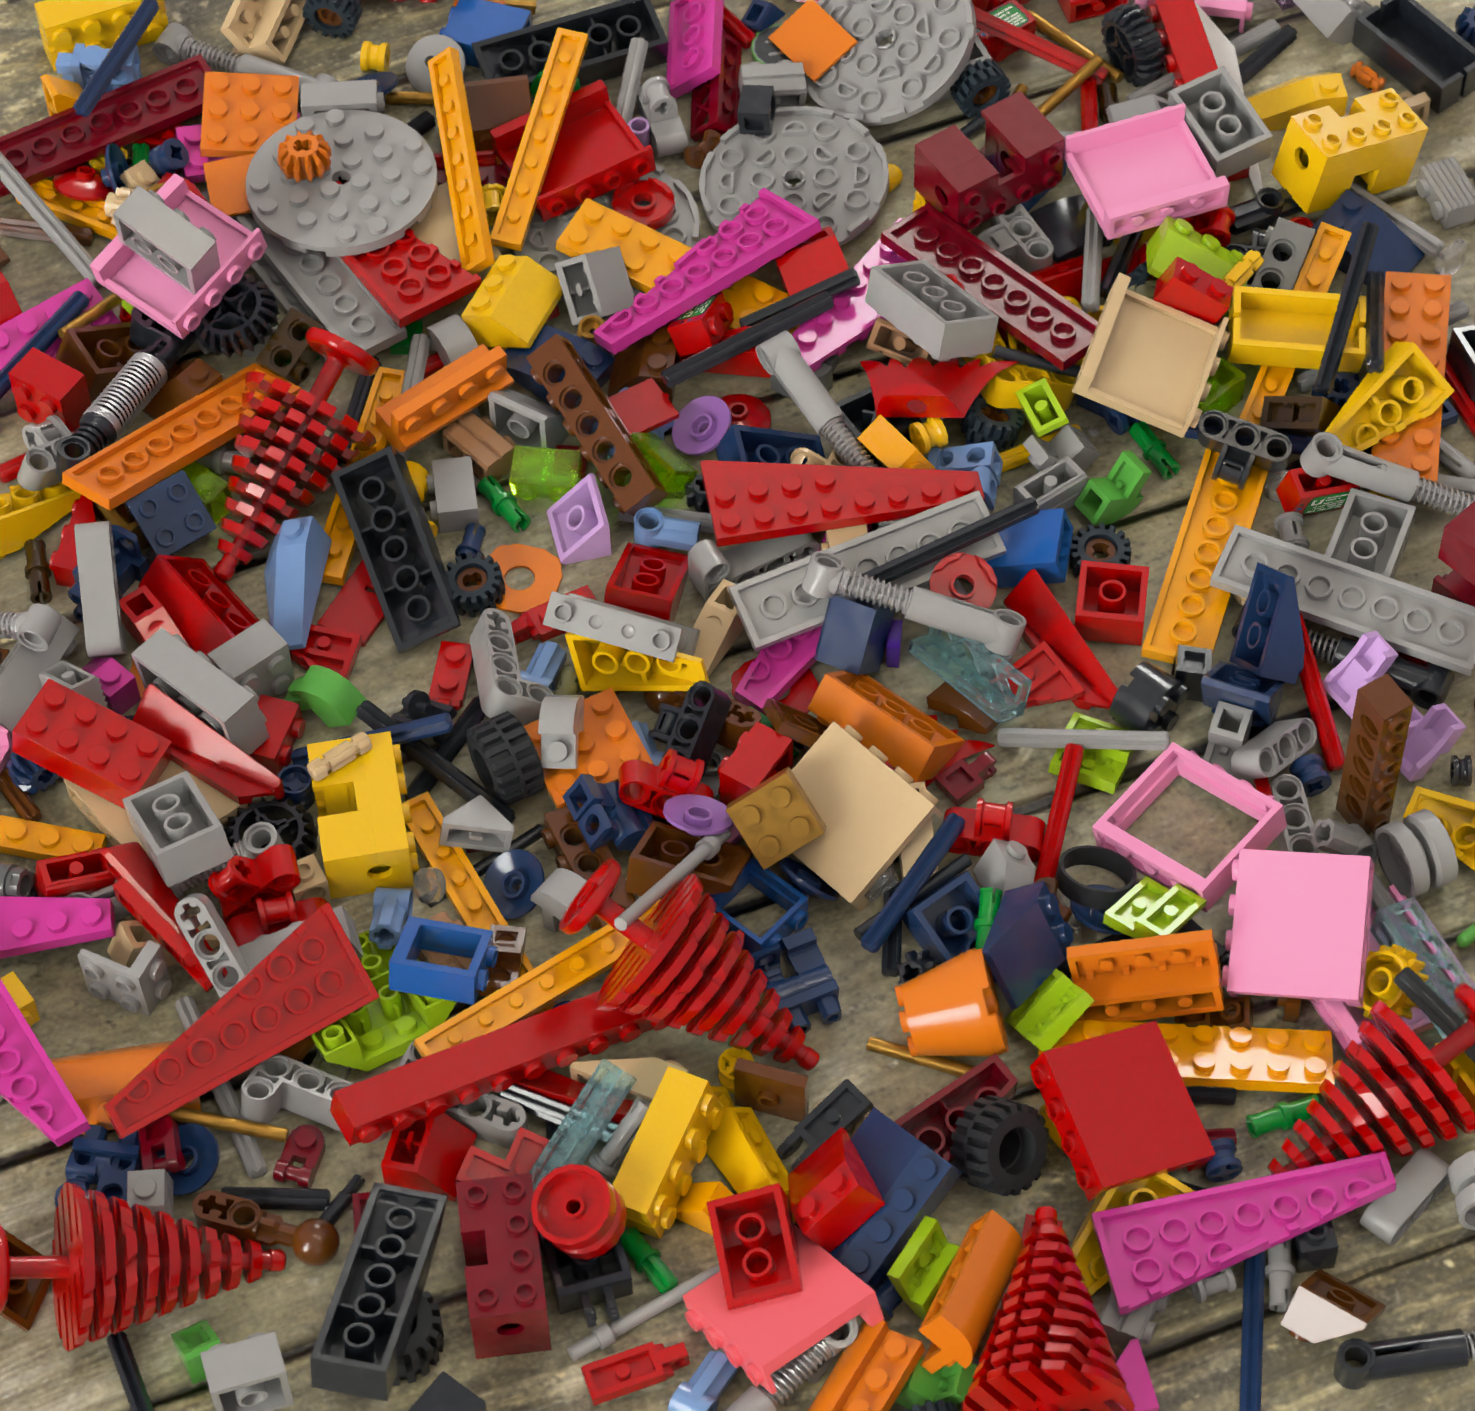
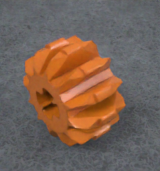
M297 130L295 136L286 135L285 141L279 143L278 166L287 179L295 178L297 183H300L303 179H308L311 183L314 177L323 178L324 171L330 170L331 147L325 141L322 134L314 135L311 130L306 134H301Z

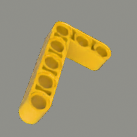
M996 329L993 348L995 345L1006 347ZM992 353L978 354L972 358L963 357L965 363L981 359L979 367L995 361H1004L992 358ZM1014 364L996 374L980 393L986 402L993 407L1022 409L1015 392L1042 378H1046L1060 406L1065 411L1069 409L1075 393L1072 390L1077 378Z

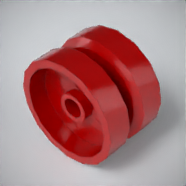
M568 1164L554 1169L541 1180L533 1193L531 1213L534 1225L546 1240L571 1258L588 1260L604 1255L617 1244L625 1230L627 1212L624 1199L616 1188L599 1172L586 1165Z

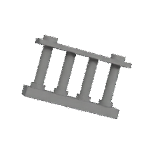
M554 591L551 592L542 624L670 662H675L677 652L694 656L701 631L577 594L569 593V595Z

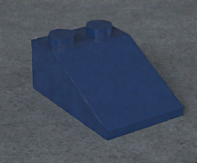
M1348 189L1312 227L1315 230V236L1321 221L1352 233L1338 266V270L1347 274L1362 223L1369 221L1379 226L1363 282L1365 285H1367V273L1371 270L1375 273L1381 270L1384 273L1385 281L1386 271L1411 273L1424 259L1425 254L1374 203Z
M544 324L530 348H507L505 350L507 354L506 371L514 381L552 407L546 399V395L549 394L544 385H539L530 374L532 366L526 357L556 333L571 341L600 388L609 381L615 358L590 340ZM565 371L560 374L558 382L564 379ZM582 396L577 398L575 408L580 405Z
M732 424L716 447L718 461L790 464L792 452L800 447L808 448L825 458L819 435ZM807 458L804 459L802 464H806Z
M1257 562L1229 661L1260 677L1296 684L1298 675L1302 672L1304 666L1305 647L1295 579L1291 575L1264 563Z
M1220 660L1202 678L1203 704L1212 707V713H1215L1219 701L1253 710L1252 725L1265 727V724L1271 725L1276 719L1286 682L1260 677L1240 666Z
M966 871L952 878L909 908L901 919L923 950L929 949L930 956L936 960H941L940 964L969 949L975 948L977 930L974 929V920L978 918L980 888L970 873Z
M1045 881L1005 891L982 950L1011 1010L1018 1009L1066 959V947H1070L1073 942L1072 928L1069 923L1064 922L1059 912L1058 900L1053 893H1050Z

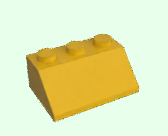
M499 255L461 315L462 320L472 332L478 346L484 344L486 347L500 345V347L530 348L563 295L559 278L528 256Z

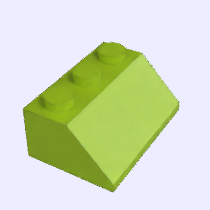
M1169 215L1166 216L1146 245L1147 272L1158 279L1178 256L1187 262L1197 265L1201 270L1215 278L1223 280L1226 274L1239 261L1243 262L1242 257L1244 256L1239 251H1229L1222 247L1220 242L1209 234H1204L1203 236L1196 232L1184 219H1174ZM1228 310L1223 315L1224 317L1228 318Z

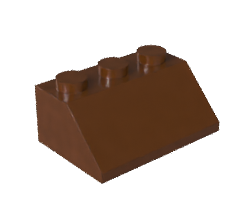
M520 75L464 82L475 150H494L490 130L531 112L528 76Z
M673 320L656 329L651 335L645 336L631 344L626 350L614 355L615 362L610 376L608 398L619 393L626 386L630 388L649 378H653L663 393L669 394V401L673 403L675 386L668 388L661 378L662 370L678 363L680 360L667 329Z

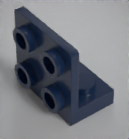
M179 471L126 501L127 508L151 547V550L146 553L151 564L158 554L172 555L217 528L184 471Z

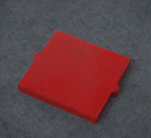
M649 378L607 398L633 439L679 418V412L669 401V394L663 393L653 378Z

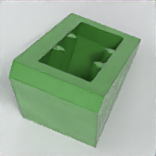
M204 1319L170 1334L193 1385L207 1379L200 1353L208 1351L212 1346L221 1343L212 1327Z

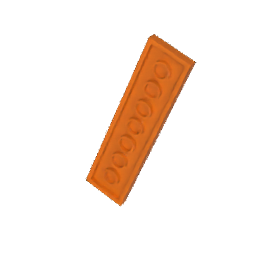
M1386 271L1384 290V353L1396 341L1414 342L1445 378L1452 275ZM1443 403L1430 416L1418 419L1407 425L1405 429L1397 433L1394 432L1379 440L1377 444L1372 446L1371 455L1419 472L1420 478L1425 477V480L1430 479L1431 482L1436 481L1437 483Z
M253 363L62 472L63 484L110 511L236 437V434L240 435L245 432V429L238 426L239 415L244 413V415L253 419L255 413L248 408L244 410L242 406L243 393L250 392L245 384L247 372L256 371L264 373L266 375L263 380L271 384L275 378L292 384L288 393L294 396L298 394L301 387ZM255 391L253 397L261 401L264 395ZM280 405V407H279L278 410L281 411V410L285 409L286 407Z

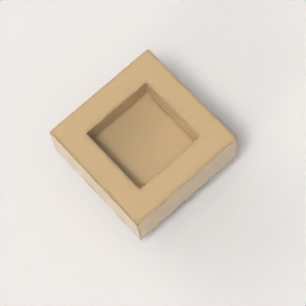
M145 160L127 169L120 176L124 184L131 189H135L139 185L146 190L157 184L160 180Z

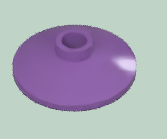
M702 396L685 405L679 412V418L674 421V426L672 427V439L675 446L682 453L689 456H699L714 450L731 426V411L728 405L716 396Z
M695 794L678 795L670 798L664 804L663 814L666 820L692 836L717 835L728 831L733 826V821L726 812L727 806L707 796Z

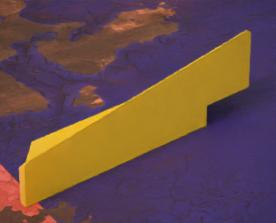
M711 1086L714 1095H716L722 1107L723 1115L718 1128L710 1132L706 1141V1153L737 1194L780 1183L789 1198L788 1172L752 1108L734 1106L726 1087ZM792 1213L793 1222L795 1223V1222H796V1219L794 1218L793 1213Z

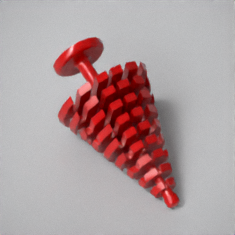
M310 327L305 335L308 345L327 358L309 392L301 389L294 396L288 393L292 384L275 378L271 384L263 380L266 375L264 373L252 371L246 374L245 384L250 392L243 393L242 406L244 410L248 408L255 413L253 419L244 415V413L239 415L238 426L245 429L244 436L236 434L235 447L245 457L233 455L231 467L239 475L243 474L249 477L250 483L243 482L239 477L229 476L228 489L239 494L240 498L247 503L243 501L237 502L230 497L225 498L224 509L241 520V523L222 518L221 530L233 537L234 540L232 543L221 538L218 540L217 550L224 555L217 562L213 572L221 580L230 581L236 572L235 568L238 563L247 565L254 559L252 554L244 550L246 545L262 551L270 544L266 538L255 532L256 529L266 534L277 535L281 525L276 523V519L266 513L274 517L279 516L285 520L298 518L301 515L295 507L291 508L286 505V498L293 501V505L303 508L309 507L316 501L315 496L309 491L324 493L331 487L326 478L342 469V467L337 465L338 458L345 461V465H351L362 458L360 451L370 450L377 444L375 436L368 429L364 434L356 430L360 423L349 415L345 414L341 420L334 418L333 415L337 408L329 404L327 400L344 369L360 375L371 376L377 373L380 367L379 362L362 348L334 333L321 328ZM255 391L264 395L261 401L253 397ZM280 405L287 408L285 413L278 410ZM271 422L278 425L276 430L269 428ZM325 430L330 431L329 436L323 434ZM260 439L268 442L266 448L259 445ZM349 441L355 444L353 448L355 451L347 448ZM316 447L322 449L320 454L314 452ZM251 456L259 460L258 466L249 462ZM306 464L312 466L310 472L304 469ZM295 480L304 484L302 487L303 491L295 487Z
M609 858L600 865L581 887L560 921L559 929L566 934L574 935L597 915L629 939L619 958L611 967L613 969L603 982L600 989L601 993L598 996L599 1005L611 1009L620 1005L621 1012L634 1016L636 1013L642 1012L641 1017L652 1022L664 1019L663 1024L674 1029H680L681 1026L686 1025V1033L696 1036H702L705 1031H708V1040L717 1043L725 1042L729 1035H731L730 1047L739 1050L747 1048L756 1037L751 1049L752 1054L763 1057L777 1047L773 1056L774 1061L785 1064L794 1059L797 1065L806 1071L816 1067L820 1055L811 1047L803 1044L806 1035L801 1027L797 1025L787 1032L793 1019L789 1009L785 1006L772 1016L780 1002V996L774 987L767 989L760 998V995L766 989L767 977L761 969H755L749 975L754 969V958L748 950H742L738 956V952L742 947L741 939L735 931H730L728 935L725 934L729 930V922L722 912H717L716 915L713 914L716 911V903L709 893L701 895L703 884L696 874L688 875L682 879L674 890L672 888L659 901L643 922L637 919L624 931H620L615 927L614 920L626 909L609 897L620 878L621 865L613 858Z
M1464 982L1455 987L1453 997L1467 1021L1430 1050L1393 1010L1380 1000L1376 1001L1370 1010L1376 1027L1371 1022L1364 1020L1358 1029L1359 1038L1367 1049L1365 1050L1352 1039L1344 1050L1356 1073L1342 1060H1337L1332 1067L1335 1079L1356 1107L1350 1103L1331 1081L1325 1078L1319 1087V1092L1339 1122L1337 1123L1325 1108L1312 1098L1306 1110L1322 1136L1318 1138L1305 1121L1302 1122L1299 1118L1293 1129L1306 1149L1300 1152L1286 1137L1281 1151L1289 1163L1283 1167L1273 1157L1267 1166L1271 1175L1313 1167L1317 1163L1322 1165L1336 1162V1159L1331 1154L1334 1150L1342 1160L1362 1156L1351 1142V1138L1367 1155L1385 1151L1388 1161L1391 1162L1387 1151L1376 1134L1395 1154L1405 1157L1413 1154V1149L1403 1132L1422 1149L1436 1145L1431 1132L1427 1128L1445 1142L1458 1139L1459 1135L1456 1133L1457 1130L1454 1124L1466 1134L1475 1133V1113L1471 1110L1472 1108L1465 1097L1456 1089V1084L1444 1069L1445 1066L1475 1044V991ZM1368 1125L1371 1126V1128L1376 1132V1134L1368 1127Z
M66 1182L60 1190L58 1207L55 1210L53 1224L55 1240L52 1239V1256L9 1257L6 1232L0 1224V1313L4 1311L8 1300L9 1280L52 1279L53 1301L60 1339L62 1338L63 1347L67 1351H73L82 1347L86 1340L93 1343L105 1338L109 1330L111 1333L117 1334L128 1329L131 1322L133 1324L136 1323L137 1326L151 1320L154 1313H158V1317L173 1312L178 1302L179 1308L195 1304L199 1289L201 1299H208L216 1296L219 1291L220 1282H222V1289L226 1291L238 1288L242 1270L245 1282L247 1283L259 1280L262 1270H269V1272L282 1271L287 1263L286 1253L282 1249L262 1251L259 1242L246 1239L247 1242H244L242 1252L241 1242L235 1235L223 1232L224 1235L221 1236L220 1242L217 1238V1230L210 1227L201 1226V1229L199 1228L197 1231L193 1221L180 1218L175 1224L174 1218L168 1213L157 1211L155 1216H152L151 1210L146 1206L135 1203L132 1205V1209H130L127 1201L112 1196L108 1202L104 1193L90 1189L85 1193L81 1186Z
M1041 1206L1035 1211V1225L1037 1229L1033 1226L1027 1231L1024 1239L1025 1248L1019 1253L1007 1294L1004 1292L1001 1300L1003 1311L998 1308L994 1325L985 1345L986 1347L979 1358L980 1364L974 1371L973 1381L963 1400V1411H1134L1135 1404L1127 1390L1123 1374L1114 1362V1359H1117L1109 1344L1106 1332L1101 1325L1098 1312L1093 1306L1090 1292L1080 1282L1084 1280L1082 1272L1076 1265L1077 1260L1072 1249L1069 1247V1240L1064 1229L1057 1226V1211L1051 1206Z

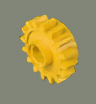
M1393 944L1392 947L1380 945L1379 951L1368 952L1363 1007H1357L1364 1010V1017L1373 1020L1370 1010L1375 1002L1380 1000L1400 1018H1413L1412 1007H1419L1393 980L1406 967H1410L1424 982L1429 980L1428 975L1420 973L1425 967V963L1416 959L1417 953Z

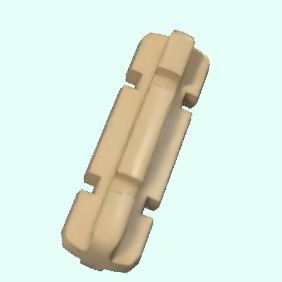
M360 731L350 737V742L345 740L322 754L324 758L320 759L317 757L309 762L307 769L310 776L315 781H320L329 775L328 771L335 772L356 759L357 753L362 755L372 748V744L364 731Z

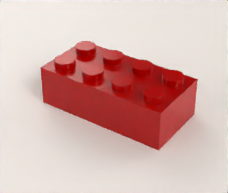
M49 678L12 731V752L123 809L125 807L122 799L155 785L171 758L172 741Z

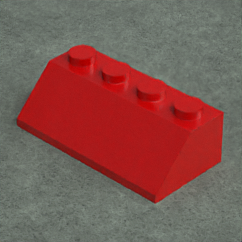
M158 554L138 585L139 588L146 585L163 605L190 648L196 652H203L207 657L208 653L260 621L223 580L215 576L213 568L203 558Z

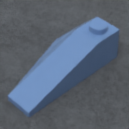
M313 516L283 521L271 544L264 570L269 622L288 643L289 650L306 647L332 541Z

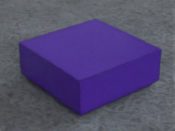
M892 620L886 644L887 667L899 668L903 620Z

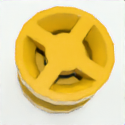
M363 41L360 52L361 71L369 72L373 69L378 72H388L391 57L390 44L381 43L380 45H373L371 41Z
M927 418L926 422H914L909 425L911 442L922 455L929 453L932 447L941 448L948 444L947 430L940 418Z
M729 1048L722 1052L718 1059L719 1083L731 1093H734V1075L732 1073L734 1072L733 1069L737 1058L754 1061L753 1056L746 1049Z

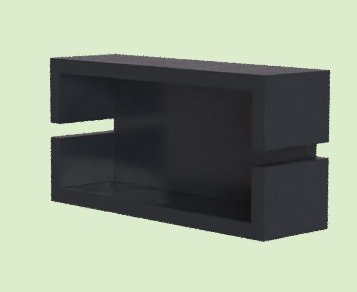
M1383 0L1380 7L1375 5L1356 17L1352 44L1414 95L1425 92L1431 99L1430 108L1437 114L1458 102L1459 95L1464 98L1475 91V48L1416 0Z

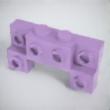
M1377 631L1364 633L1350 653L1323 680L1324 689L1351 717L1352 721L1357 690L1383 676L1399 654ZM1445 703L1431 706L1425 716L1413 706L1400 772L1410 782L1422 779L1439 755L1449 752L1467 728Z

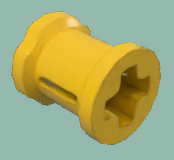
M497 183L482 186L487 221L490 226H494L506 189Z

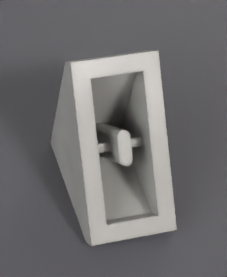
M480 794L443 818L439 845L504 853L510 850L514 826Z

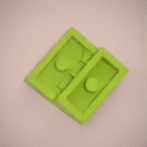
M1074 712L1065 728L1127 730L1078 712ZM1058 748L1050 761L1048 773L1059 775L1065 748ZM1084 749L1077 782L1114 795L1134 750Z
M1146 876L1104 913L1103 924L1133 938L1175 934L1206 906L1207 900L1178 883L1169 890Z
M1055 969L1018 1009L1012 1010L1004 1018V1021L1037 1049L1044 1052L1050 1050L1095 1000L1085 990L1074 984L1065 974Z
M924 1216L887 1273L896 1291L922 1321L960 1247L948 1242L939 1221L928 1216Z

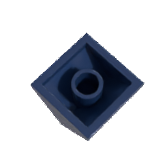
M835 594L828 602L814 659L856 675L879 671L887 643V635L889 634L896 608L890 610L889 606L884 608L883 604L879 607L877 602L873 605L872 601L867 603L866 599L861 601L860 598L855 599L852 596L849 598L847 595Z

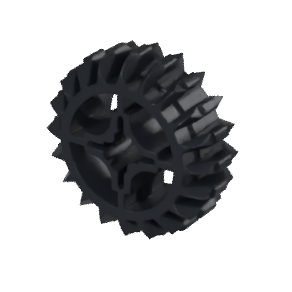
M1127 3L1116 6L1104 14V19L1102 20L1103 28L1101 29V33L1104 36L1102 42L1106 46V53L1109 55L1110 63L1124 73L1126 82L1139 87L1161 77L1162 72L1165 70L1164 62H1166V57L1163 54L1165 48L1161 44L1162 37L1158 35L1157 27L1153 25L1152 18L1150 16L1147 17L1146 11L1143 8L1140 9L1137 4Z
M243 275L242 279L237 284L232 285L223 295L220 303L216 307L211 308L201 319L194 333L203 347L208 351L212 350L217 356L223 353L230 358L236 352V354L242 357L245 350L249 349L254 352V346L258 343L265 345L264 337L274 336L272 327L279 325L277 316L280 313L276 298L263 281L259 282L254 276L247 279Z
M261 797L260 803H248L247 809L238 808L236 817H228V828H224L230 847H234L233 843H238L239 840H242L245 831L251 825L258 822H268L275 827L284 844L293 846L297 860L313 854L318 848V831L314 825L312 815L306 813L302 803L295 806L294 801L290 797L284 802H281V799L276 800L275 797L272 801H267L265 797ZM269 843L263 845L261 848L268 846Z

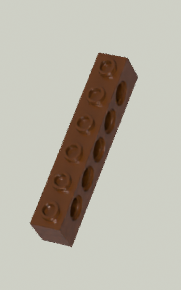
M556 333L526 357L532 366L530 374L539 385H544L549 394L546 395V399L556 411L560 410L565 419L562 423L565 429L580 441L579 450L588 462L594 463L598 470L595 472L597 479L605 488H610L615 496L612 498V502L619 512L623 515L627 513L635 516L636 512L641 508L654 507L669 495L570 340ZM565 371L564 379L558 382L560 374ZM582 396L580 405L575 408L577 398ZM598 421L597 430L591 434L593 424ZM615 447L613 457L608 460V452ZM631 473V481L624 486L625 477Z
M1388 673L1357 690L1336 810L1348 824L1360 825L1368 835L1370 833L1375 834L1379 827L1390 823L1414 705Z
M577 802L578 806L581 808L583 804ZM567 805L544 814L545 829L541 830L542 838L548 849L554 848L557 854L555 861L558 868L568 869L588 880L602 863L609 858L614 859L607 844L597 848L594 852L590 850L578 827L579 821L574 820ZM591 822V829H597L596 823ZM572 843H580L579 845L575 846L570 845ZM586 870H594V872H591V873H586V872H584V871H586ZM621 872L620 878L609 897L624 909H627L636 899L632 893L625 892L626 880ZM597 915L587 923L590 931H598L608 925Z

